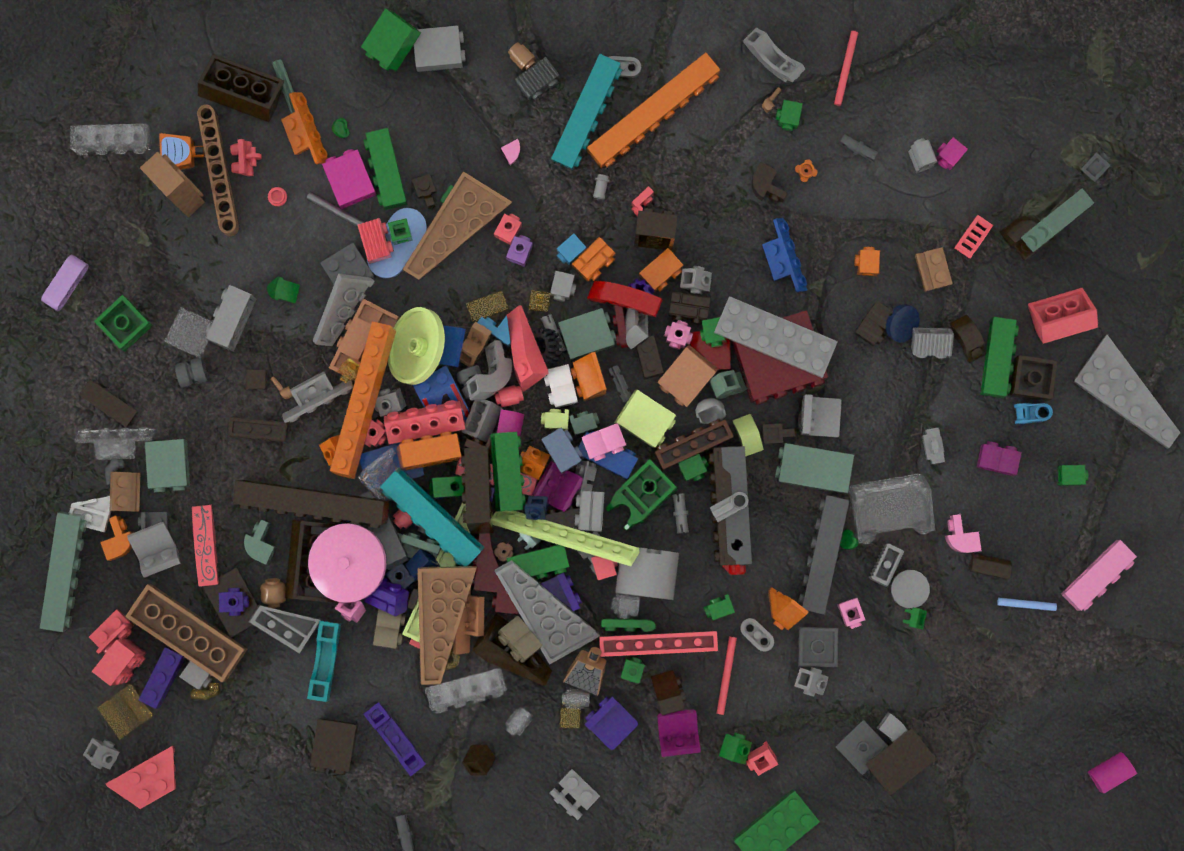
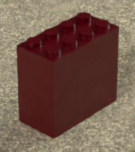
M807 310L783 317L785 320L813 331ZM731 340L750 402H756V405L766 403L773 396L774 399L785 397L789 391H792L793 394L804 391L806 386L811 385V388L821 386L825 383L824 380L828 378L827 371H825L823 378Z

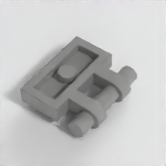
M573 769L559 782L564 789L559 792L556 788H553L549 793L555 798L554 801L557 804L560 803L567 810L566 813L573 816L577 820L583 815L577 809L582 805L588 810L600 797ZM568 793L576 800L573 805L565 798Z

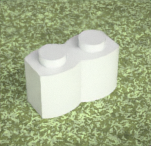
M569 364L548 369L549 374L544 377L546 386L551 388L552 393L548 394L550 404H554L555 408H560L578 403Z

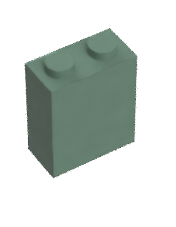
M601 308L558 322L570 361L584 357L592 352L596 353L614 347L616 336L614 330L610 331L608 323H611L608 312H603Z
M187 440L145 442L148 489H154V493L166 492L165 488H173V491H183L185 487H189Z

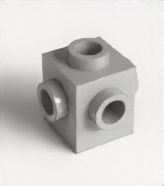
M700 266L682 269L680 288L690 290V294L701 295L702 292H710L712 273L704 271L705 268Z
M389 388L379 391L375 410L379 412L380 417L390 412L401 411L406 407L400 388L391 391Z
M811 667L810 671L800 668L794 686L804 689V694L813 697L815 693L823 695L829 677L822 675V670Z
M92 738L83 756L91 762V765L98 769H102V767L111 769L120 752L114 748L115 744L111 741L104 739L102 742Z

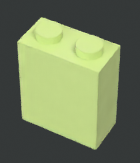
M634 390L614 423H618L620 427L655 448L663 443L665 439L664 433L667 429L670 430L676 422L674 420L676 415L639 390Z

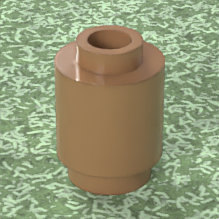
M517 42L509 49L510 59L522 71L528 70L536 64V57L523 44L521 45Z

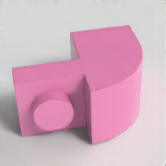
M961 514L950 516L948 529L952 531V535L945 536L947 544L953 550L960 553L981 551L979 532L963 534Z

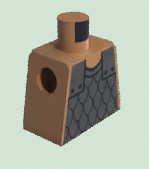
M591 647L589 652L581 650L569 667L563 682L598 696L603 683L607 662L606 659L600 657L601 650L597 647Z

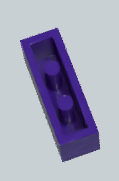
M165 647L138 700L155 709L160 708L185 657L172 648Z

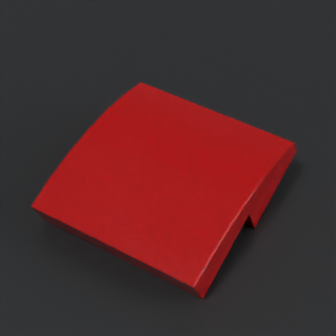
M700 331L690 332L693 333L689 344L719 370L731 369L729 339L723 343V346L711 348V345L708 346L705 341H702Z

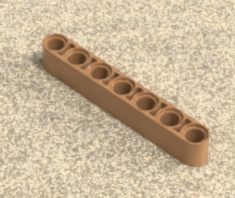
M202 105L197 111L218 225L225 235L234 236L238 233L239 224L218 116L210 105ZM207 111H211V117L208 119H204V113ZM209 130H215V135L211 138H208L207 132ZM218 148L219 153L216 156H211V150ZM216 167L223 168L219 175L214 174ZM219 186H226L224 193L217 192ZM223 204L230 205L228 211H221V207ZM232 222L233 228L226 231L224 229L225 224Z

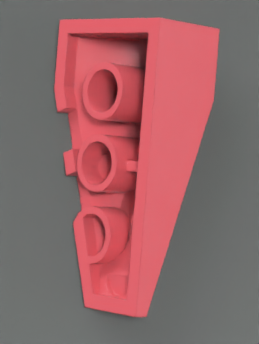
M519 305L507 314L515 376L522 392H525L549 374L524 310Z

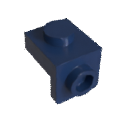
M529 496L528 503L524 507L526 519L546 520L548 497Z

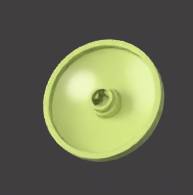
M416 307L405 312L395 324L394 329L396 333L388 358V365L392 375L398 381L409 385L420 384L433 374L441 360L445 343L444 327L439 316L432 310Z

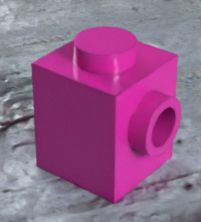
M953 137L948 144L943 143L937 150L939 153L936 157L938 164L944 169L948 168L951 170L968 149Z

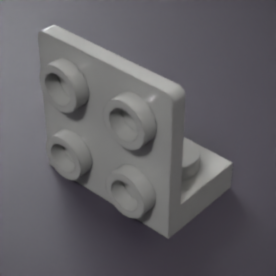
M804 395L800 435L839 437L841 399Z
M164 522L127 536L139 559L143 577L180 564L178 548Z

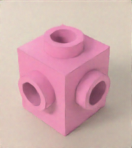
M677 320L676 323L672 322L671 326L667 325L664 336L667 337L666 343H669V347L680 350V347L684 348L685 344H690L693 333H690L691 327H688V323ZM681 331L683 335L681 337H677L675 335V332Z

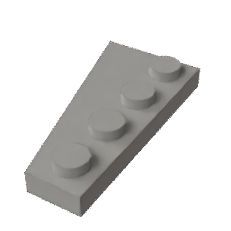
M338 274L313 338V342L316 345L333 346L345 328L344 323L354 314L355 306L359 301L362 302L366 296L364 294L366 289L375 282L372 278Z

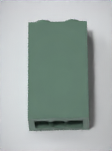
M1083 188L1080 189L1021 238L1032 252L1036 251L1093 205V200Z
M787 443L779 448L778 458L781 459L780 466H776L775 478H778V483L843 494L848 493L854 455Z

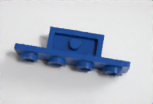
M776 218L773 222L778 238L762 244L773 279L776 281L791 275L796 292L807 291V281L802 275L800 269L801 262L796 257L794 251L795 244L790 238L789 226L784 218Z

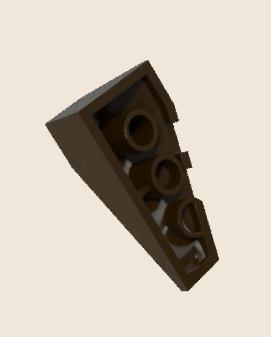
M496 613L485 627L484 636L478 637L472 651L493 665L545 686L552 670L537 653H534L523 663L513 658L510 647L508 645L504 646L498 639L499 630L509 622Z

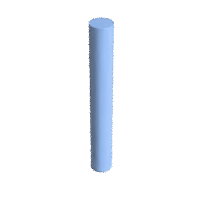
M998 598L997 605L1050 611H1056L1057 609L1056 603Z

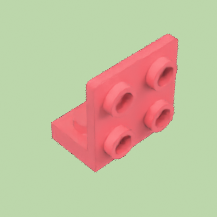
M116 609L89 638L99 647L96 650L98 654H106L116 640L126 639L133 632L131 629L134 625Z

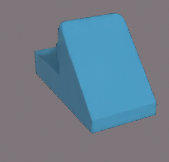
M507 316L498 327H495L497 323L489 317L486 319L481 317L478 324L492 331V336L501 340L507 347H510Z

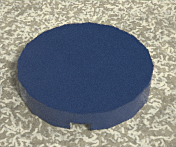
M901 304L893 309V314L888 317L886 322L887 335L899 343L906 342L912 338L913 328H918L920 321L916 308L908 304Z

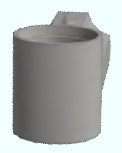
M735 492L733 495L709 508L717 522H720L739 510L744 509L748 505V497L743 492ZM737 495H742L745 498V503L742 506L734 504V498Z

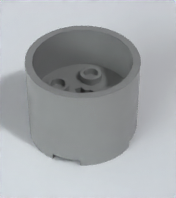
M639 548L640 553L632 566L619 563L615 593L674 600L679 553Z

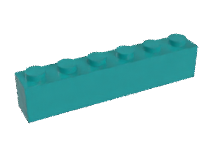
M599 54L553 153L552 161L572 170L575 166H579L582 160L580 154L583 149H587L590 143V139H588L591 131L595 132L598 125L596 119L599 114H603L607 105L604 102L607 97H611L615 87L612 86L614 80H619L623 71V69H620L621 63Z
M400 467L380 486L383 490L382 493L387 498H392L402 512H407L411 516L413 523L418 526L421 525L428 537L437 540L443 551L449 552L454 556L453 559L458 565L468 566L485 548Z

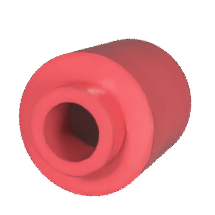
M520 386L504 387L494 394L496 404H500L501 408L524 401Z
M400 509L393 515L395 518L393 522L400 529L403 527L407 529L413 523L411 516Z

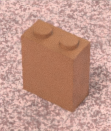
M688 345L658 381L659 387L665 393H671L679 405L688 407L719 369Z

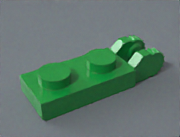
M601 619V627H605V631H617V627L625 628L624 631H636V628H641L644 632H653L656 629L654 621L650 619Z

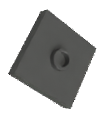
M799 627L798 666L838 667V628Z
M863 719L835 745L838 751L861 775L869 770L865 764L888 746Z

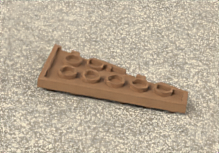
M463 172L402 270L420 280L512 204V201Z
M477 566L418 567L421 685L441 684Z

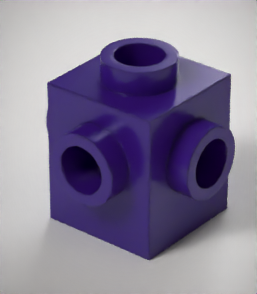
M228 588V592L219 593V612H229V616H239L242 611H246V607H249V597L245 596V592H240V588Z

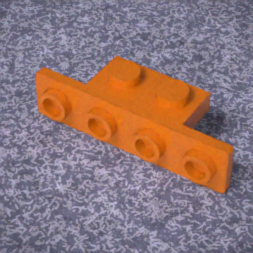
M292 92L289 94L295 112L281 119L293 152L295 155H299L310 149L315 164L326 163L325 160L328 159L327 152L323 147L320 139L321 136L314 124V118L309 111L307 100L302 92Z

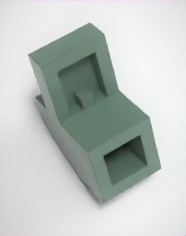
M734 370L719 373L709 380L716 399H724L727 396L747 390L741 373H735Z
M261 520L253 528L254 536L245 535L244 546L251 558L269 565L277 547L263 541L271 523Z

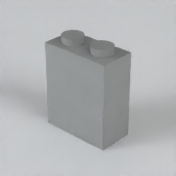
M458 26L417 29L421 32L414 43L417 72L463 68L462 62L466 61L465 50H461L460 43H464L463 31H459Z

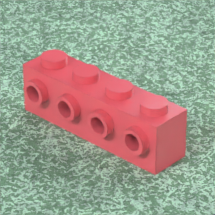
M454 400L447 401L441 405L430 404L421 409L410 408L406 412L401 413L390 412L384 416V425L389 444L402 442V440L406 439L414 440L427 435L434 436L444 432L465 429L461 403Z

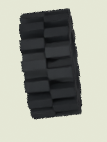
M536 329V331H532L545 364L556 362L555 360L559 359L558 355H561L562 352L559 350V348H562V345H559V342L562 340L557 338L559 334L551 329ZM544 340H545V343H546V350H545V352H544V350H543V341H544Z

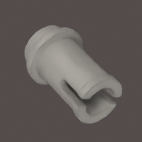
M597 175V178H595L594 198L605 199L607 184L610 183V180H608L609 176Z

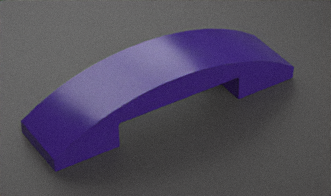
M379 702L363 714L390 747L410 776L426 765L414 745Z

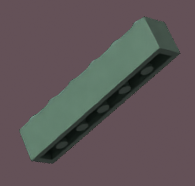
M69 512L57 513L40 629L64 632L71 627L72 616H70V611L75 604L73 591L78 585L76 572L80 569L81 565L79 552L82 551L84 545L82 532H85L87 521L84 520L85 515Z

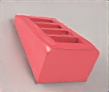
M977 215L954 249L971 259L993 225ZM976 223L985 228V230L983 231L977 227ZM973 229L981 235L980 238L973 234L971 230ZM969 236L970 238L975 240L976 244L966 239V237ZM964 242L970 246L972 250L970 251L962 246V243Z

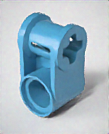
M1045 403L1014 404L1017 417L1015 424L1044 422L1050 419L1053 414L1051 406ZM1039 408H1044L1047 411L1045 418L1038 415Z

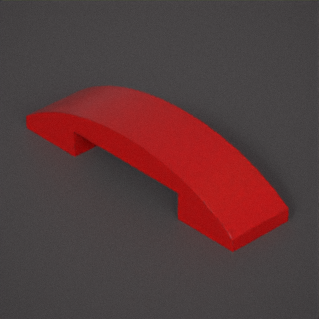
M594 281L587 297L591 301L603 304L607 302L627 307L652 317H656L662 303L661 298L650 293L605 281Z

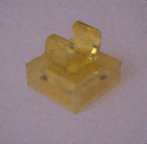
M531 290L529 310L548 313L550 293Z
M348 358L338 369L343 373L340 380L346 384L351 379L356 380L360 365Z

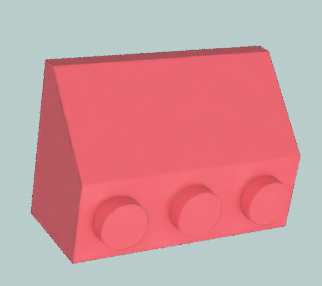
M1083 288L1028 304L1035 331L1043 344L1098 328L1097 309Z

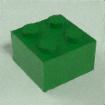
M124 295L120 296L94 321L119 349L124 352L153 326Z

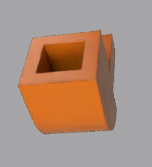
M120 516L109 518L115 537L101 542L107 561L123 557L132 549L127 536L134 532H125L127 525Z

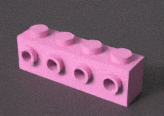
M1121 540L1114 541L1061 595L1077 611L1087 610L1093 604L1092 600L1096 596L1100 597L1107 591L1105 587L1110 582L1112 584L1121 577L1120 573L1124 569L1128 570L1135 563L1133 560L1137 556Z

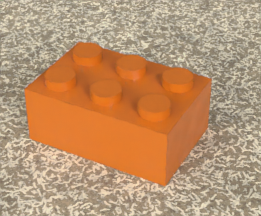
M451 431L440 433V436L433 438L432 435L421 437L419 441H413V439L402 440V443L396 449L399 465L403 471L454 462L461 458L457 434H452Z

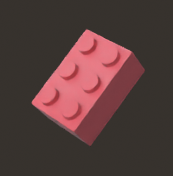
M118 639L92 672L110 686L123 684L124 682L128 683L134 675L132 671L136 667L139 668L146 660L144 656L147 652L130 639Z

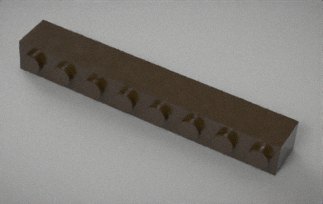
M243 479L235 481L233 504H239V508L251 509L252 506L258 507V511L269 512V509L276 510L277 514L294 512V516L306 517V514L313 515V519L324 520L325 517H328L333 522L349 520L350 524L362 525L363 522L369 523V527L380 528V525L387 524L390 500Z

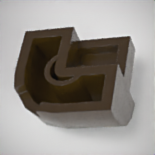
M1021 216L999 231L1023 260H1026L1053 239L1052 237L1036 251L1032 252L1021 238L1040 222L1031 216Z

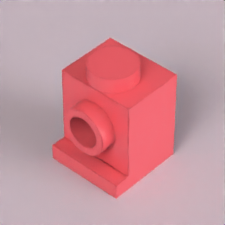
M767 741L763 743L764 745L751 751L748 754V760H746L751 771L755 770L758 776L778 765L777 757Z

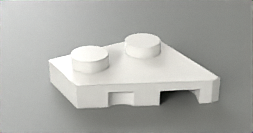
M110 496L72 503L69 513L85 515L84 520L87 521L86 528L106 532L111 511H109Z

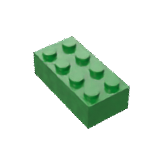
M792 789L732 839L742 851H785L820 821L795 790Z

